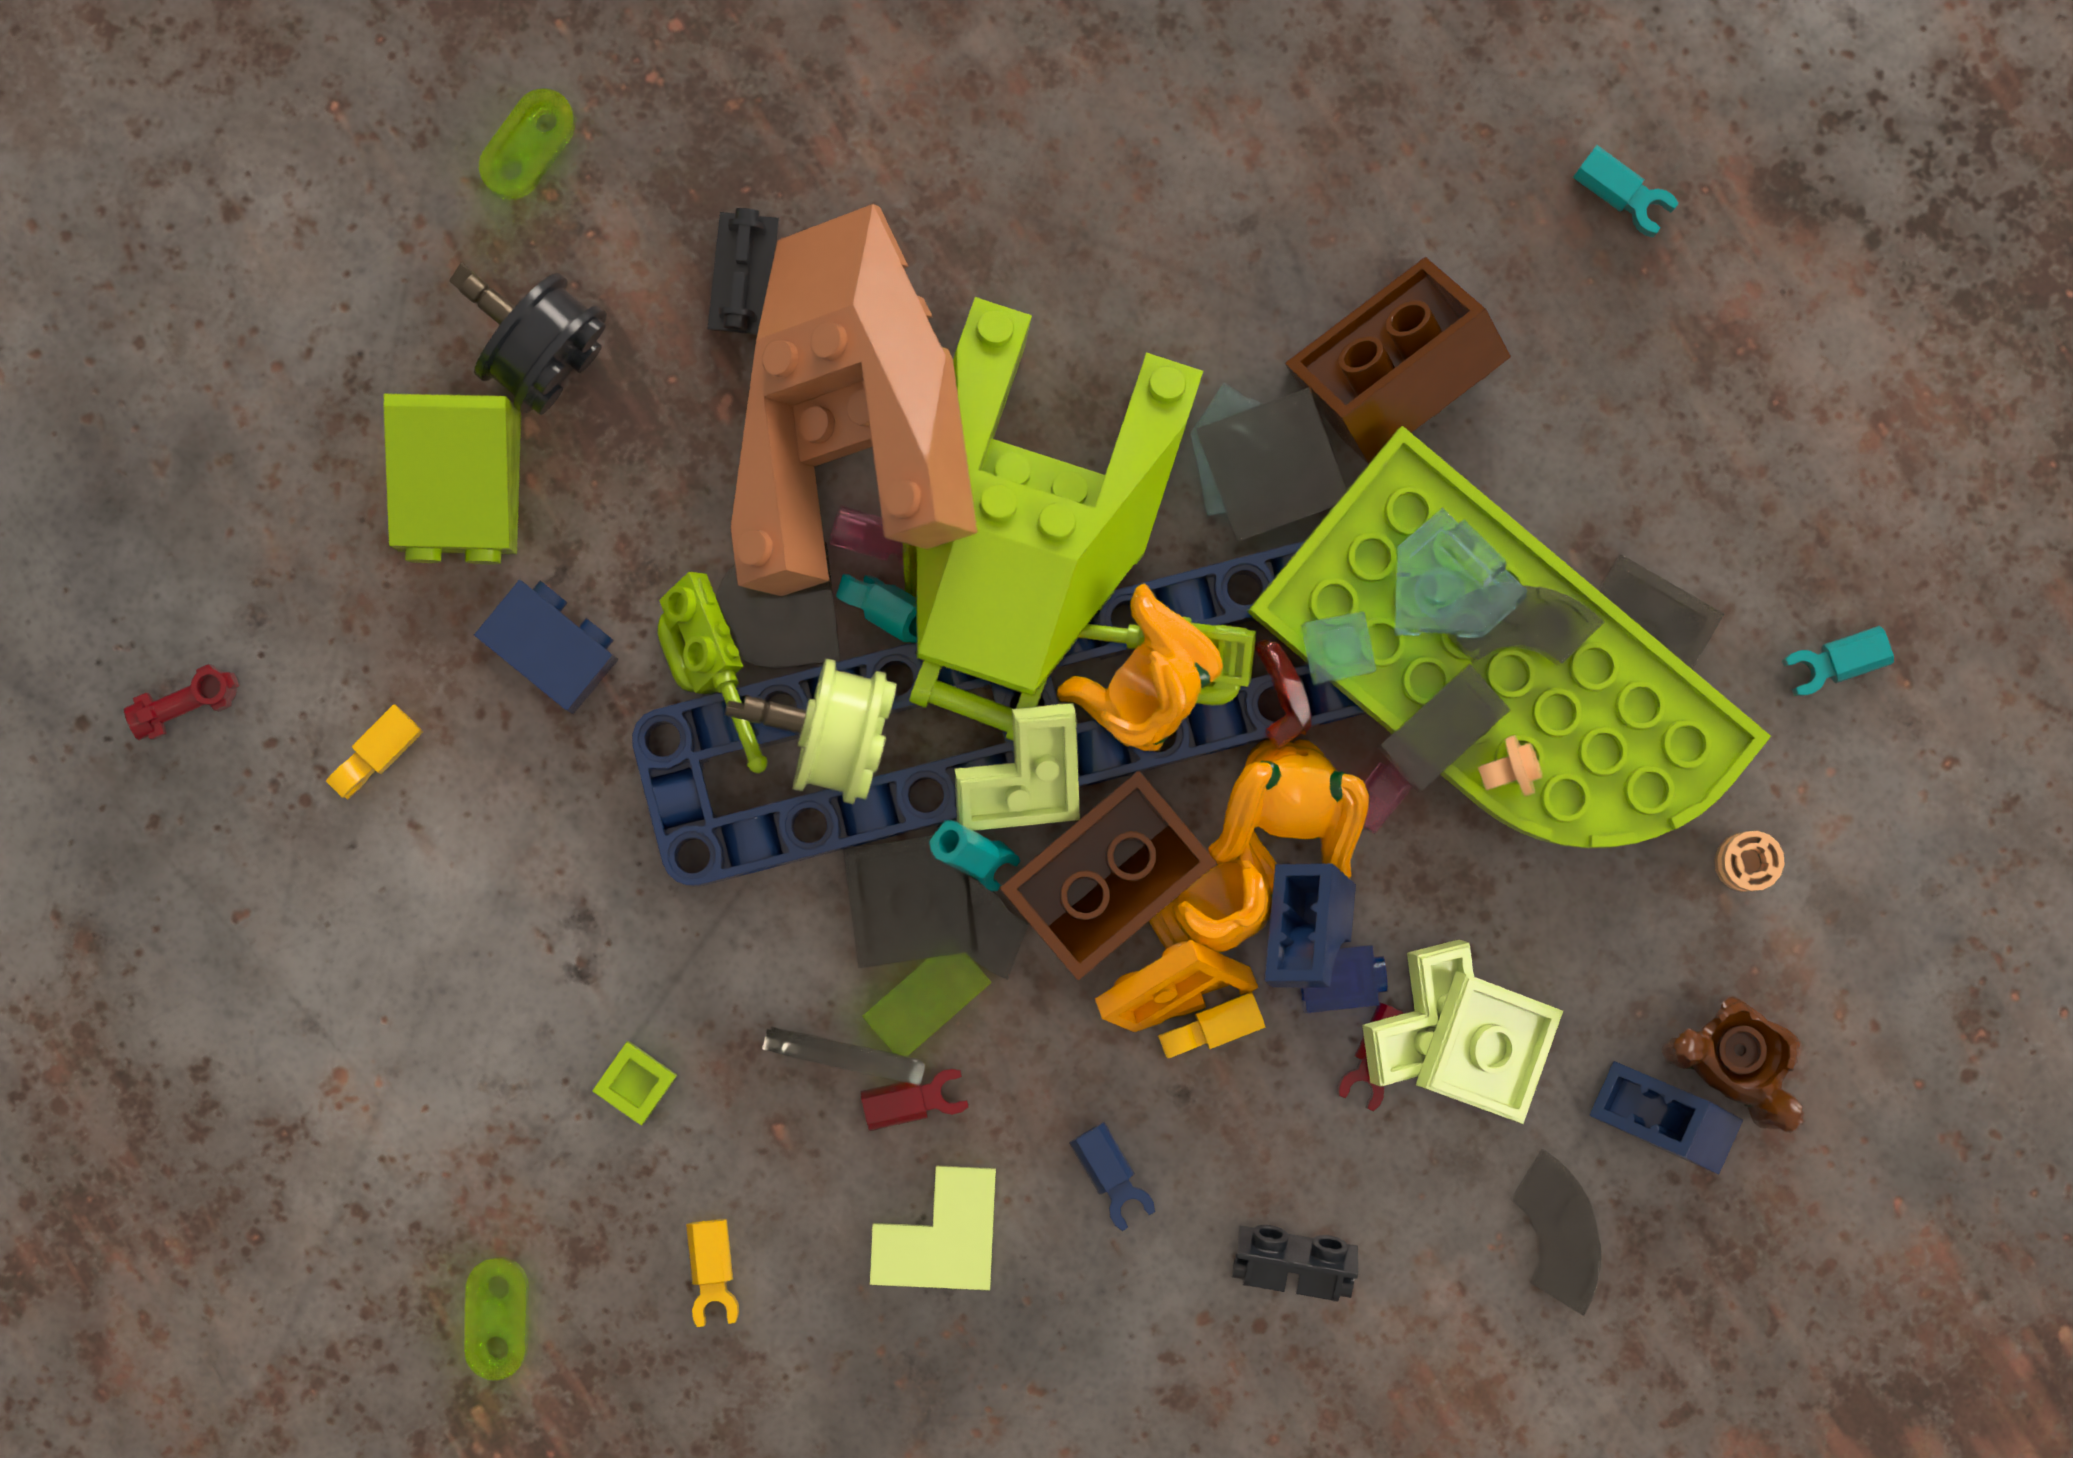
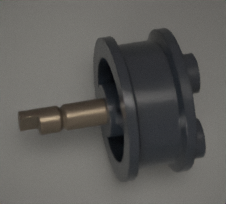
M463 263L459 264L449 280L450 283L459 289L461 294L472 303H477L478 308L500 325L481 352L475 365L474 374L482 381L494 378L515 396L513 406L522 414L528 413L533 409L540 415L544 414L561 395L563 387L560 384L573 369L578 373L583 372L602 349V345L597 340L605 330L606 325L604 322L607 313L598 305L588 309L566 291L567 279L559 273H554L541 281L516 306L512 305L493 288L489 289V285Z

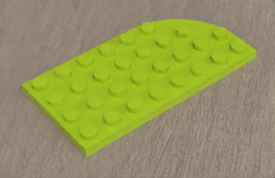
M1403 426L1397 429L1247 611L1249 615L1478 807L1497 821L1517 832L1548 843L1586 849L1612 848L1636 844L1680 828L1701 815L1718 801L1771 737L1758 724ZM1514 735L1520 746L1531 743L1542 772V778L1533 781L1535 793L1528 796L1524 795L1518 780L1486 790L1478 768L1509 757L1505 739Z

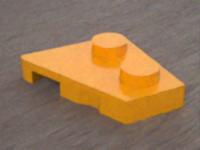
M1189 940L1168 947L1162 953L1160 959L1142 970L1121 976L1115 981L1114 987L1096 997L1095 1001L1103 1020L1132 1032H1137L1158 1025L1169 1018L1186 1015L1206 1008L1202 995L1231 985L1238 988L1240 995H1244L1257 989L1258 985L1251 967L1193 940Z

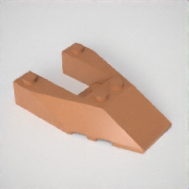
M877 205L866 206L777 241L756 339L731 521L738 586L784 596L829 581L814 467L873 447L885 538L929 549L977 533L953 358L948 349L941 347L928 320L932 317V314L924 298L916 295L904 268L909 266L881 208Z

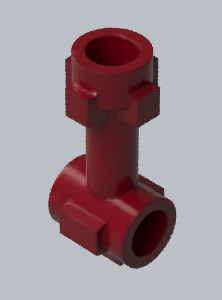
M207 664L196 669V674L192 678L190 686L156 701L152 699L149 693H143L132 698L134 704L124 708V715L131 732L137 740H142L148 736L150 740H154L167 734L164 726L165 722L203 705H210L214 711L218 712L231 707V702L234 700L237 688L240 685L234 673L218 671L214 665Z

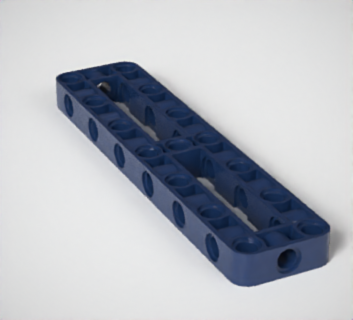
M1305 541L1117 589L1088 624L1113 627L1111 623L1112 613L1122 605H1131L1133 593L1141 584H1146L1156 599L1181 617L1190 618L1191 623L1234 626L1253 621L1255 619L1247 613L1253 604L1242 606L1235 603L1228 594V582L1237 575L1250 576L1257 581L1261 595ZM1078 638L1055 669L1094 658L1103 660L1133 652L1135 649H1128L1125 643ZM909 643L835 663L837 671L872 679L876 671L883 672L891 665L901 664L907 666L912 671L914 677L912 687L907 693L901 696H894L889 715L922 707L909 702L924 661L917 658V643ZM1307 664L1253 678L1248 687L1241 686L1238 695L1232 701L1223 705L1196 703L1190 714L1182 720L1175 731L1174 745L1164 752L1143 751L1119 741L1096 720L1076 724L1079 788L1132 775L1137 771L1152 770L1367 713ZM823 666L736 689L743 704H745L747 696L763 699L767 703L773 696L786 694L794 698L797 708L806 710L809 699L814 698ZM942 666L938 676V681L965 691L985 688V690L992 689L994 701L1010 707L1012 700L1016 695L1020 694V692L944 666ZM1051 675L1048 676L1041 695L1045 706L1058 705ZM1276 689L1282 691L1288 697L1291 710L1286 719L1273 722L1261 715L1258 709V700L1261 693L1267 690ZM722 693L654 709L639 719L632 733L633 750L662 863L667 874L676 882L692 887L706 886L943 824L945 821L957 820L955 769L1015 763L1014 741L1007 739V732L1003 731L1005 739L1003 744L872 777L867 798L856 797L853 804L843 801V792L826 789L717 818V815L712 810L702 771L705 769L704 763L709 762L710 758L744 749L732 718L725 715L727 705ZM750 722L760 748L799 739L800 734L766 726L763 722L759 724ZM662 724H671L679 731V747L669 756H656L649 746L651 732ZM924 779L936 781L942 786L944 791L942 804L938 809L928 813H923L913 808L909 795L912 787ZM808 809L822 812L827 820L825 835L814 843L802 842L794 832L796 818L801 812ZM700 839L709 848L710 860L704 870L690 874L681 867L678 854L686 842Z

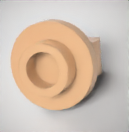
M1515 735L1508 737L1505 741L1509 757L1478 767L1485 789L1488 790L1518 780L1525 796L1534 794L1533 781L1542 778V772L1531 743L1520 746Z

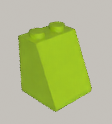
M384 394L389 546L398 552H405V561L415 563H440L442 553H465L466 563L501 564V554H517L521 413L514 408L512 402L506 396Z

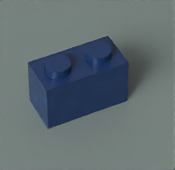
M519 579L476 631L474 636L566 711L574 714L619 660L607 650L614 640L589 619L585 618L578 627L562 614L561 611L568 602L541 580L532 589Z

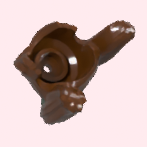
M1729 997L1723 1001L1721 1009L1717 1012L1716 1016L1699 1032L1688 1028L1679 1037L1671 1038L1668 1044L1662 1046V1054L1667 1063L1674 1064L1682 1069H1695L1709 1086L1719 1090L1730 1100L1743 1103L1748 1107L1751 1118L1758 1127L1794 1132L1797 1131L1799 1125L1805 1122L1802 1105L1795 1096L1782 1090L1783 1080L1789 1071H1793L1795 1064L1798 1062L1801 1046L1799 1038L1783 1026L1768 1021L1762 1014L1738 998ZM1738 1044L1744 1048L1741 1056L1736 1055L1734 1052V1048Z

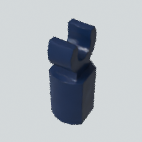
M1105 1122L1098 1124L1069 1142L1098 1194L1101 1195L1107 1192L1111 1198L1109 1205L1110 1218L1117 1228L1121 1231L1128 1228L1125 1219L1121 1215V1207L1127 1200L1136 1199L1140 1201L1148 1215L1155 1212L1154 1202L1150 1195L1142 1188L1132 1186L1129 1178L1135 1173Z

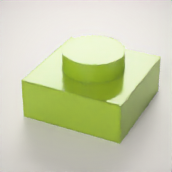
M627 1041L592 1092L642 1126L678 1075L630 1041Z

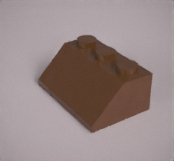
M1425 256L1285 362V364L1337 434L1369 464L1397 429L1403 426L1412 433L1476 383L1486 378L1492 371L1511 358L1486 308Z
M1137 771L1003 884L1000 890L1077 980H1080L1215 866L1217 862L1142 773Z

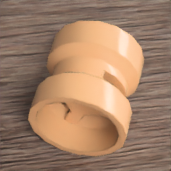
M1760 831L1737 833L1726 838L1718 847L1714 858L1715 871L1720 880L1730 889L1739 892L1764 890L1774 885L1781 876L1785 865L1784 852L1779 843L1769 834Z

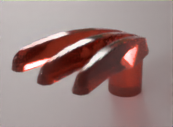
M1264 639L1255 644L1254 650L1265 665L1277 691L1280 704L1286 712L1285 716L1266 728L1265 732L1272 744L1277 749H1280L1301 733L1306 735L1311 728L1312 720L1305 691L1291 661L1278 643Z

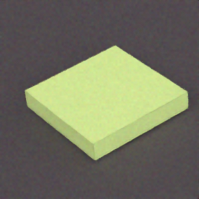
M1456 971L1416 1085L1524 1124L1563 1011Z

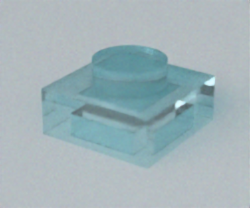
M1364 611L1305 622L1301 625L1313 685L1376 672Z

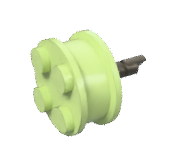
M826 658L814 698L809 699L806 710L775 702L766 703L763 699L747 696L745 704L728 700L725 715L758 724L763 722L766 726L800 734L798 746L801 747L793 789L803 791L808 783L843 792L844 802L853 804L856 797L867 798L873 772L877 771L885 736L881 734L884 721L889 717L896 683L885 681L886 673L878 671L875 672L872 679L837 671L835 660Z

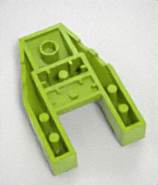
M975 297L953 358L977 533L929 549L916 546L917 658L1034 695L1077 641L1079 634L1092 617L1111 598L1115 588L1133 565L1137 564L1144 556L1203 371L1146 352L1106 475L1007 444L993 438L1025 349L1032 315Z

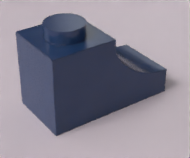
M1333 863L1275 864L1265 982L1273 988H1330L1337 952L1343 942H1351L1356 884Z
M1616 1061L1613 1062L1589 1115L1718 1175L1743 1122V1119L1705 1099Z

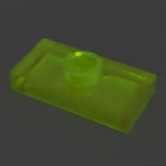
M952 937L862 1017L902 1062L992 982Z

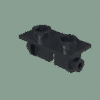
M736 208L735 213L720 212L708 330L758 334L776 250L779 218L759 216L760 211L750 208Z
M1240 1225L1238 1254H1235L1232 1278L1243 1279V1286L1284 1292L1288 1272L1299 1274L1296 1294L1338 1302L1340 1296L1347 1298L1352 1296L1354 1280L1358 1278V1246L1347 1244L1344 1240L1330 1235H1319L1310 1238L1288 1234L1285 1230L1272 1225H1258L1255 1228Z

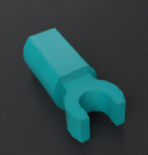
M1598 145L1595 146L1573 176L1575 180L1619 212L1623 208L1630 212L1633 224L1645 236L1654 237L1661 228L1648 218L1647 207L1649 205L1658 204L1666 211L1672 213L1679 204L1675 196L1667 190L1659 188L1649 190L1642 184L1645 179Z
M849 574L842 575L836 594L838 599L863 609L865 619L899 640L917 643V607L914 596L895 585L885 584L871 575H865L863 582Z
M1877 626L1823 644L1821 654H1816L1809 650H1800L1787 655L1782 660L1784 667L1796 663H1803L1808 666L1811 672L1808 683L1792 689L1794 696H1806L1817 692L1823 686L1826 678L1830 677L1834 683H1839L1892 665L1894 663V654L1885 630L1881 626Z
M945 821L929 841L931 851L937 859L976 878L990 891H998L1002 886L993 878L994 873L1001 865L1010 863L1017 867L1021 862L1019 856L1000 840L991 841L955 821Z

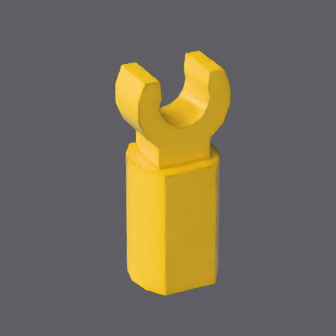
M393 704L351 746L356 752L341 764L327 778L326 782L342 798L345 797L349 800L375 771L382 774L424 731L397 705Z
M1250 992L1196 1013L1197 1021L1160 1034L1158 1038L1166 1058L1169 1059L1204 1044L1207 1045L1208 1049H1212L1266 1027L1253 993Z
M727 1219L687 1223L686 1230L692 1284L699 1285L700 1295L695 1300L692 1308L693 1320L697 1327L705 1326L706 1305L712 1301H719L726 1307L728 1324L736 1323L739 1315V1304L735 1296L727 1290L726 1281L733 1280Z

